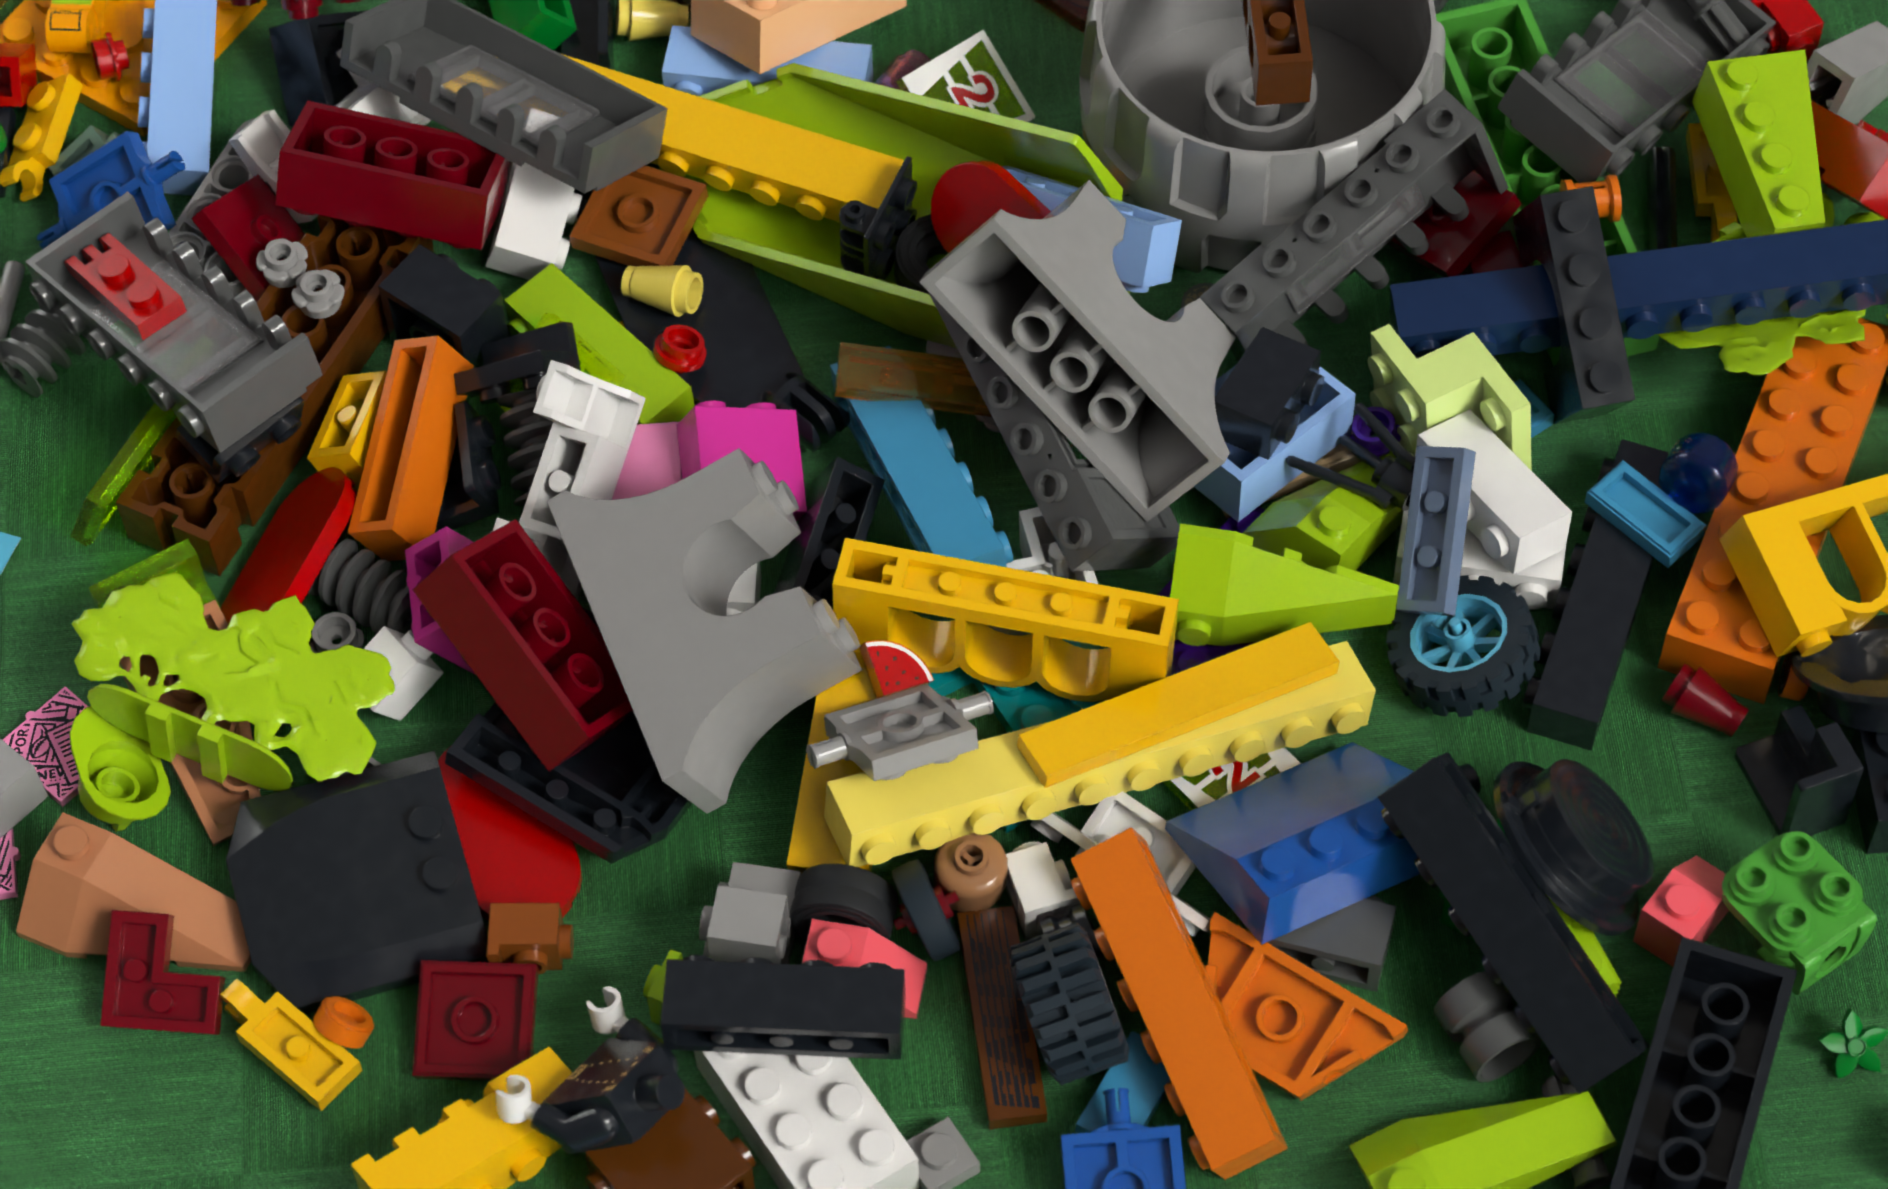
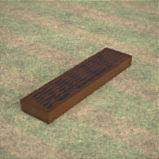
M1014 906L957 913L989 1130L1047 1122V1108L1035 1034L1009 961L1011 946L1020 943Z

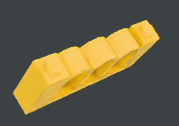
M1888 474L1742 515L1719 539L1776 657L1799 651L1802 657L1813 655L1832 644L1831 635H1851L1863 628L1880 611L1888 614V553L1870 519L1871 517L1888 513ZM1826 530L1830 531L1858 587L1861 603L1847 600L1833 589L1806 536Z
M845 538L832 584L833 612L838 620L843 617L848 620L859 639L860 645L872 640L896 642L916 653L924 661L931 673L950 672L960 667L966 674L981 682L997 687L1010 688L1028 686L1037 681L1042 688L1056 696L1082 702L1109 700L1171 676L1179 599ZM911 611L952 618L955 620L934 621L920 617ZM987 625L1032 634L1009 635L996 631ZM1063 639L1108 648L1099 650L1084 649L1074 646ZM859 648L854 650V652L861 653Z

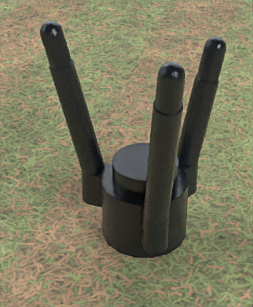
M1357 403L1354 410L1396 458L1388 455L1382 460L1346 435L1340 438V443L1359 459L1375 469L1371 482L1377 485L1376 488L1310 461H1305L1292 455L1286 458L1287 465L1367 497L1384 509L1391 503L1403 511L1409 509L1416 456L1406 450L1363 403Z

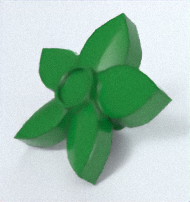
M1848 1008L1842 1020L1843 1033L1828 1031L1817 1038L1823 1046L1835 1053L1832 1065L1837 1079L1851 1074L1857 1064L1866 1070L1881 1072L1880 1058L1871 1047L1876 1046L1886 1037L1888 1028L1873 1025L1862 1030L1860 1018L1854 1011Z

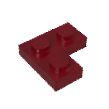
M112 910L100 1026L220 1035L223 999L220 997V994L224 991L225 977L169 973L174 915Z

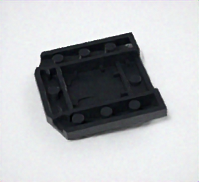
M582 607L598 627L594 614ZM495 702L484 716L478 713L446 753L445 764L611 864L666 839L692 805V802L662 781L634 713L611 732L551 771H548L537 755L531 751L528 743L504 711Z
M435 751L364 769L362 774L354 775L348 773L337 778L310 783L240 803L226 862L255 972L267 985L270 984L276 992L278 991L303 1014L317 1011L323 999L327 997L339 996L354 1001L419 983L421 960L488 962V939Z

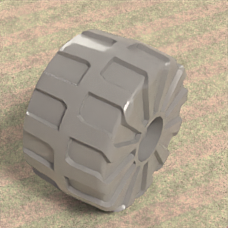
M1090 0L1079 80L1083 141L1122 186L1123 202L1182 220L1174 265L1193 273H1200L1205 266L1230 271L1260 245L1265 248L1384 147V140L1445 89L1446 35L1444 26L1436 21L1434 0H1304L1313 56L1310 102L1258 106L1255 104L1241 0ZM1398 198L1357 232L1358 237L1362 236L1400 203ZM1342 246L1317 267L1322 270L1344 251Z

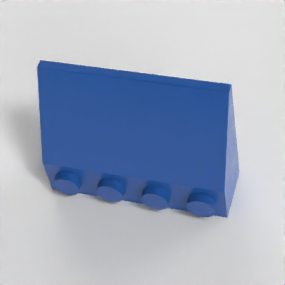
M1354 742L1168 820L1165 825V830L1261 945L1420 874L1415 865V858L1418 856L1405 837L1400 839L1389 829L1382 816V810L1385 807L1378 798L1379 795L1414 771Z

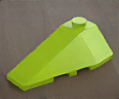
M1390 451L1387 455L1381 456L1379 458L1383 460L1388 455H1391L1394 458H1396V456ZM1364 461L1337 472L1372 487H1377V485L1371 482L1375 469ZM1320 480L1273 502L1242 534L1254 537L1252 547L1279 556L1284 548H1288L1302 553L1301 561L1307 565L1322 570L1330 566L1340 565L1356 571L1402 524L1403 510L1393 503L1384 509L1367 497Z
M1180 523L1170 598L1179 599L1175 633L1176 640L1191 646H1203L1206 644L1227 646L1262 641L1308 622H1311L1319 633L1393 624L1392 621L1395 617L1399 585L1340 565L1330 566L1322 570L1307 565L1301 561L1302 553L1288 548H1284L1279 556L1252 547L1254 537L1236 531Z
M1584 1091L1581 1094L1571 1093L1402 1119L1349 1145V1148L1370 1189H1529L1617 1144L1589 1091Z

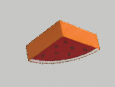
M872 640L864 642L859 647L877 699L934 681L924 661L912 650L899 643L887 640Z

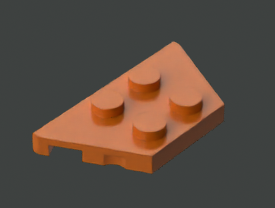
M1214 912L1209 927L1211 937L1206 971L1252 1071L1256 1075L1302 1101L1406 1035L1408 1027L1403 1022L1269 943L1261 945L1252 933L1220 914Z

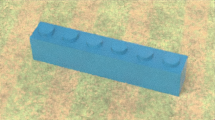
M890 345L831 364L830 369L836 403L849 413L850 424L848 426L874 474L885 480L882 489L916 551L1007 567L1006 564L1013 562V553L1006 534L1002 530L995 532L993 529V518L984 496L975 497L973 493L974 486L966 464L963 461L955 462L954 449L948 432L945 428L937 430L934 411L926 395L920 397L917 395V385L910 365L907 362L900 364Z

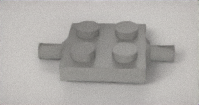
M928 684L917 686L824 715L826 735L830 739L807 745V756L814 769L845 759L846 761L851 760L855 762L873 781L897 779L903 776L906 771L931 763L942 764L951 762L960 754L979 749L977 728L968 720L992 714L993 702L989 693H986L985 690L981 693L956 700L955 698L950 699L939 695Z

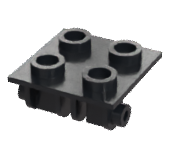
M906 157L879 209L856 200L848 202L841 208L839 213L840 261L845 270L875 279H886L894 263L895 250L893 249L903 230L915 221L917 217V210L912 208V201L917 189V181L912 180V157Z

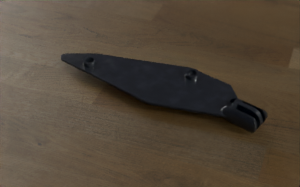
M574 189V193L582 195L577 214L578 219L594 190L583 193ZM692 227L673 265H688L693 272L700 273L703 279V294L700 305L695 313H684L681 317H676L634 300L631 297L623 296L621 280L628 265L594 255L625 328L649 350L653 352L656 338L671 325L692 327L703 336L704 346L707 351L703 366L693 372L677 373L691 386L693 399L697 403L722 401L726 403V407L745 408L751 404L766 402L775 404L777 409L796 410L799 441L813 453L820 448L821 443L825 444L836 435V430L842 431L850 424L849 413L805 378L752 264L704 244Z

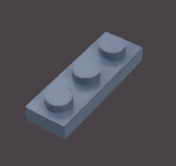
M1417 446L1396 606L1398 611L1455 616L1476 455V452L1462 447Z

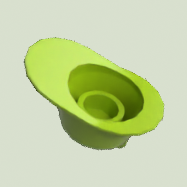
M91 706L86 707L74 719L69 733L71 752L79 774L78 793L82 805L96 819L111 824L115 832L125 830L131 822L136 820H144L156 816L167 806L171 793L168 777L163 768L161 758L151 755L149 742L113 726Z

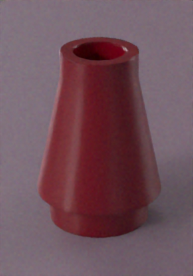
M1686 663L1661 700L1672 707L1670 713L1721 731L1729 737L1734 735L1749 711L1748 708L1734 699L1701 666L1696 670Z

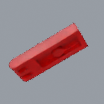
M110 233L99 238V242L105 250L104 253H101L92 244L81 250L88 262L84 265L74 255L64 261L69 273L142 340H145L187 312L181 296Z

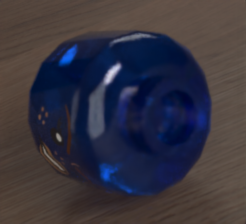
M1704 432L1689 433L1676 441L1660 466L1658 477L1660 489L1690 513H1707L1719 507L1730 491L1737 476V459L1729 445L1717 436Z

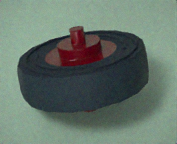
M918 859L909 861L892 871V878L903 903L898 905L902 916L893 920L896 929L899 930L908 926L912 936L918 933L929 956L934 961L942 960L960 950V942L949 919L954 916L950 905L960 901L956 891L945 895L940 885L934 887L924 866Z

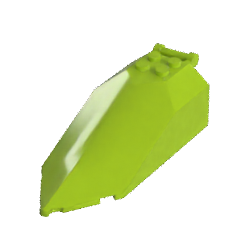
M796 63L777 68V78L753 86L746 79L699 96L904 161L907 156L912 157V180L917 181V189L912 201V208L917 210L916 220L931 214L933 191L941 176L951 167L970 161H989L1000 166L1008 165L1078 188L1090 180L1104 196L1122 201V186L1083 139L1076 134ZM688 174L684 176V178L704 183L707 186L708 198L693 225L696 235L704 244L748 262L753 266L902 333L957 349L930 294L897 285L894 263L886 279L871 278L847 271L842 267L840 261L839 222L824 217L819 221L812 220L800 214L795 208L779 203L775 206L765 205L755 200L748 193L732 188L730 191H721L707 184L704 179ZM937 254L932 256L927 261L928 267L931 269L946 255Z

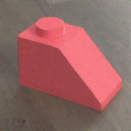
M1697 855L1673 868L1641 909L1633 942L1673 967L1681 938L1684 937L1705 943L1729 911L1722 901V883L1725 873Z
M817 919L811 920L802 963L809 960H821L833 966L860 967L866 963H883L893 969H904L906 988L905 1017L917 1019L927 973V963L868 927Z

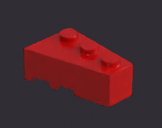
M1811 100L1821 183L1885 220L1888 219V133L1880 128L1873 127L1863 120H1860L1855 125Z

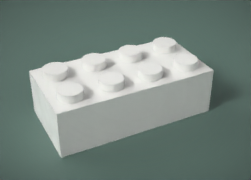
M694 1051L697 1068L779 1189L920 1188L918 1157L848 1057Z

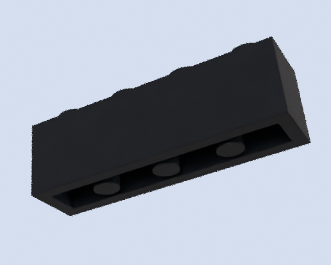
M836 457L812 481L806 498L807 512L798 521L801 533L791 541L774 594L801 586L817 602L825 599L833 610L832 584L845 538L865 541L885 482L884 479Z
M702 955L688 956L683 960L667 959L661 1014L663 1041L670 1050L902 1060L906 1002L904 969H893L883 963H866L860 967L833 966L821 960H809L801 965L775 964L764 958H748L742 962H722Z

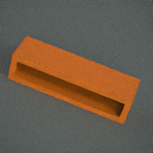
M439 336L394 341L348 529V534L381 559L388 561L406 560V549L435 533L458 436L455 404L466 401L467 395H457L454 374L474 368V365Z

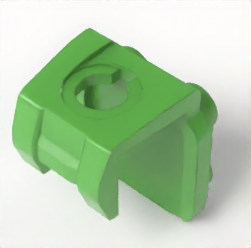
M1786 832L1773 838L1734 865L1725 874L1722 883L1723 903L1763 945L1762 948L1756 951L1758 958L1797 970L1792 988V993L1797 996L1860 952L1877 922L1874 912L1862 901L1863 889L1859 882L1815 839L1804 832Z

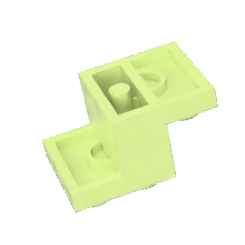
M1390 324L1371 332L1372 356L1368 357V366L1373 376L1374 390L1370 392V400L1373 407H1382L1391 412L1395 418V424L1400 425L1397 427V432L1401 436L1400 443L1406 450L1415 455L1418 434L1470 409L1532 471L1531 403L1474 332L1418 359Z

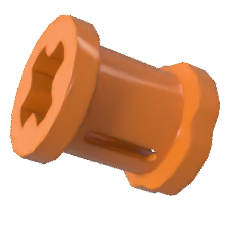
M1615 174L1606 175L1604 181L1574 183L1572 179L1561 180L1559 192L1593 186L1599 218H1607L1610 223L1620 221L1622 198L1619 180Z

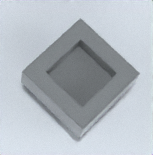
M949 1117L906 1141L918 1157L921 1189H952L980 1173L979 1160Z

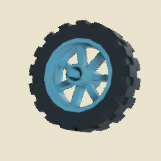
M1468 575L1460 576L1455 616L1413 614L1398 611L1392 621L1394 630H1388L1386 639L1390 650L1387 651L1388 658L1404 695H1410L1412 703L1418 708L1424 710L1427 706L1431 708L1433 714L1439 716H1447L1448 712H1457L1458 717H1467L1473 715V710L1484 708L1485 712L1499 707L1498 701L1505 697L1509 700L1521 691L1519 685L1523 681H1530L1535 673L1533 662L1540 659L1539 635L1525 599L1522 595L1517 597L1514 588L1505 582H1502L1501 585L1495 584L1494 579L1487 576H1479L1478 580H1470ZM1494 628L1502 633L1500 637H1485ZM1434 642L1443 645L1429 651ZM1489 652L1484 658H1482L1481 653ZM1449 660L1446 667L1436 666L1439 663Z

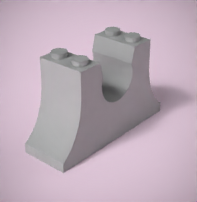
M1088 180L1043 219L1022 218L1000 209L928 270L919 282L1148 522L1224 464L1230 454L1217 419L1215 383L1219 367L1236 336L1200 298L1181 308L1167 321H1163L1149 314L1131 297L1120 281L1113 263V249L1123 240L1126 218Z
M740 448L675 484L645 495L616 500H598L578 496L565 490L547 500L662 781L708 814L727 803L729 790L742 762L772 726L799 705L862 670L854 650L860 647V642L848 620L844 617L838 620L825 599L817 602L801 586L764 596L752 608L739 614L727 616L728 597L737 579L754 564L773 558L801 533L793 515V512L799 510V506L789 486L783 480L777 483L764 461L761 460L755 463Z

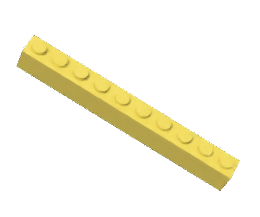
M1348 641L1329 645L1340 661L1337 674L1047 788H1044L1017 748L1019 734L1049 722L979 740V749L960 754L951 762L942 764L931 763L906 771L903 776L897 779L873 781L865 772L828 781L824 818L846 865L855 867L867 864L878 865L887 862L892 857L920 849H936L946 842L968 834L986 835L1003 826L1028 819L1040 820L1053 812L1078 805H1094L1122 791H1144L1155 786L1157 783L1183 776H1198L1208 769L1236 761L1248 762L1259 755L1284 747L1298 748L1315 739L1337 733L1348 734L1354 732L1360 727L1368 725L1376 689Z

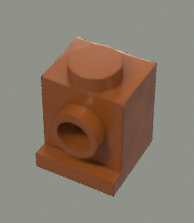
M490 903L487 944L489 963L537 964L539 967L538 975L547 970H563V959H573V925H564L560 903Z

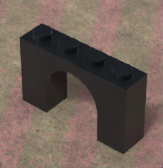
M1593 186L1540 195L1514 215L1513 222L1522 267L1544 266L1550 279L1557 305L1560 325L1559 360L1555 366L1543 372L1550 409L1555 414L1553 424L1603 416L1636 399Z

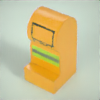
M51 0L45 22L46 42L49 51L92 53L90 41L96 40L99 37L106 0Z

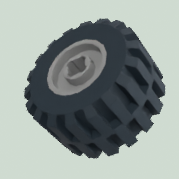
M1076 922L1011 946L1009 961L1019 993L1049 1073L1060 1085L1128 1061L1129 1046L1088 933L1080 924Z

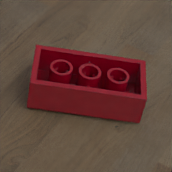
M307 100L280 150L275 205L293 209L295 212L303 215L318 214L341 219L353 226H373L395 231L404 237H423L446 242L450 246L459 249L474 248L482 250L505 199L509 160L455 132Z
M516 519L450 555L413 589V592L425 606L429 615L437 622L459 651L462 659L471 667L492 695L496 704L504 711L528 743L531 751L537 755L548 771H551L611 732L634 713L601 631Z

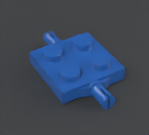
M126 131L49 179L58 202L59 222L47 230L38 233L37 240L43 241L39 243L40 247L44 249L126 192L134 196L145 224L157 217L167 230L171 229L176 225V222L164 196L162 184L175 174L185 170V163L180 162L183 161V158L176 151H171L163 158L152 163L149 160L139 133Z
M1118 1088L1119 1112L1116 1110L1115 1089L1104 1090L1107 1125L1092 1132L1064 1134L1060 1137L1065 1189H1186L1180 1125L1147 1127L1131 1123L1129 1089Z

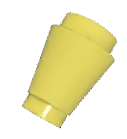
M617 0L616 36H628V41L670 36L672 25L688 27L689 6L687 4H678V2L669 0Z
M629 265L622 276L621 291L623 296L631 297L634 300L671 315L681 317L684 313L693 314L698 309L703 294V279L700 273L693 272L688 265L638 267Z

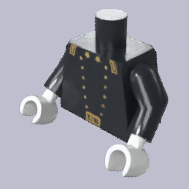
M610 986L602 988L604 1000L608 1007L598 1008L590 1001L586 1003L594 1030L601 1034L617 1032L616 1038H608L540 1105L532 1101L530 1081L520 1075H510L507 1077L508 1094L501 1090L495 1091L497 1112L504 1122L514 1124L521 1123L527 1119L532 1121V1129L561 1144L566 1154L632 1144L641 1139L669 1110L678 1108L684 1099L685 1086L677 1074L679 1066L675 1055L664 1044V1041L639 1019L634 1017L629 1020L625 1017L620 992Z

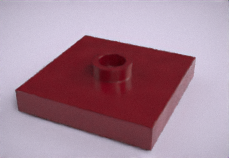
M1474 171L1453 187L1465 199L1469 208V214L1464 220L1459 222L1451 220L1433 204L1413 221L1424 232L1429 242V248L1424 254L1419 256L1411 254L1395 238L1388 242L1387 245L1443 277L1459 276L1522 205L1513 192L1505 190L1502 194H1499L1486 180Z
M259 174L206 206L191 218L256 302H258L270 285L264 278V272L257 269L256 257L261 250H265L267 243L272 240L285 238L292 243L294 241L300 242L305 235L285 207L275 205L276 196Z
M421 960L413 1077L415 1079L491 1081L532 1057L539 973L537 964Z

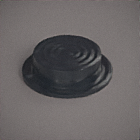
M1876 615L1863 628L1851 635H1831L1832 644L1818 653L1802 657L1799 651L1791 654V665L1795 675L1804 684L1817 691L1818 707L1824 715L1850 728L1888 733V615Z
M1570 759L1557 760L1547 769L1529 762L1516 761L1500 770L1495 778L1493 787L1497 815L1512 849L1537 885L1562 911L1579 924L1596 933L1617 936L1630 929L1637 921L1639 914L1637 890L1652 879L1654 864L1647 839L1624 801L1599 775L1583 764Z

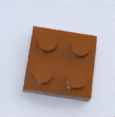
M645 165L599 191H593L569 236L572 248L628 266L673 265L708 198L707 186L704 183Z

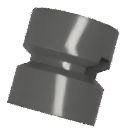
M1486 971L1474 974L1449 989L1438 1000L1433 1014L1452 1041L1462 1042L1459 1053L1479 1082H1490L1513 1072L1527 1062L1541 1045L1539 1035H1531L1519 1021L1515 1010H1512L1514 1007L1511 1002L1512 995L1505 985H1497Z

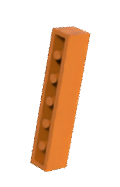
M1131 827L1070 858L1078 875L1071 880L1073 890L1082 907L1086 911L1093 908L1101 926L1094 930L1097 943L1109 962L1116 959L1124 978L1117 981L1118 989L1129 1010L1132 1013L1140 1011L1147 1030L1140 1033L1142 1042L1154 1064L1157 1065L1161 1062L1164 1064L1171 1082L1164 1085V1090L1176 1114L1179 1117L1186 1114L1195 1135L1188 1138V1143L1200 1167L1203 1170L1210 1167L1214 1173L1226 1180L1289 1149L1147 841Z

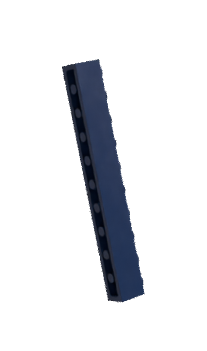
M1888 219L1607 256L1623 338L1645 339L1661 333L1684 330L1687 332H1699L1714 326L1737 323L1753 325L1768 319L1791 316L1806 318L1816 313L1845 309L1860 311L1870 306L1888 304ZM1543 265L1390 284L1392 328L1417 359L1472 332L1476 334L1492 356L1515 352L1538 353L1547 348L1560 347V325L1557 305L1550 279Z

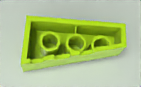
M1805 50L1708 61L1692 103L1746 238L1823 228L1825 214Z

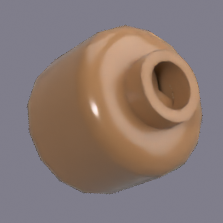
M972 833L946 842L938 848L934 857L933 885L934 887L940 885L945 895L956 891L960 901L951 904V909L958 912L990 909L1001 898L1006 887L1008 858L1002 845L992 835Z

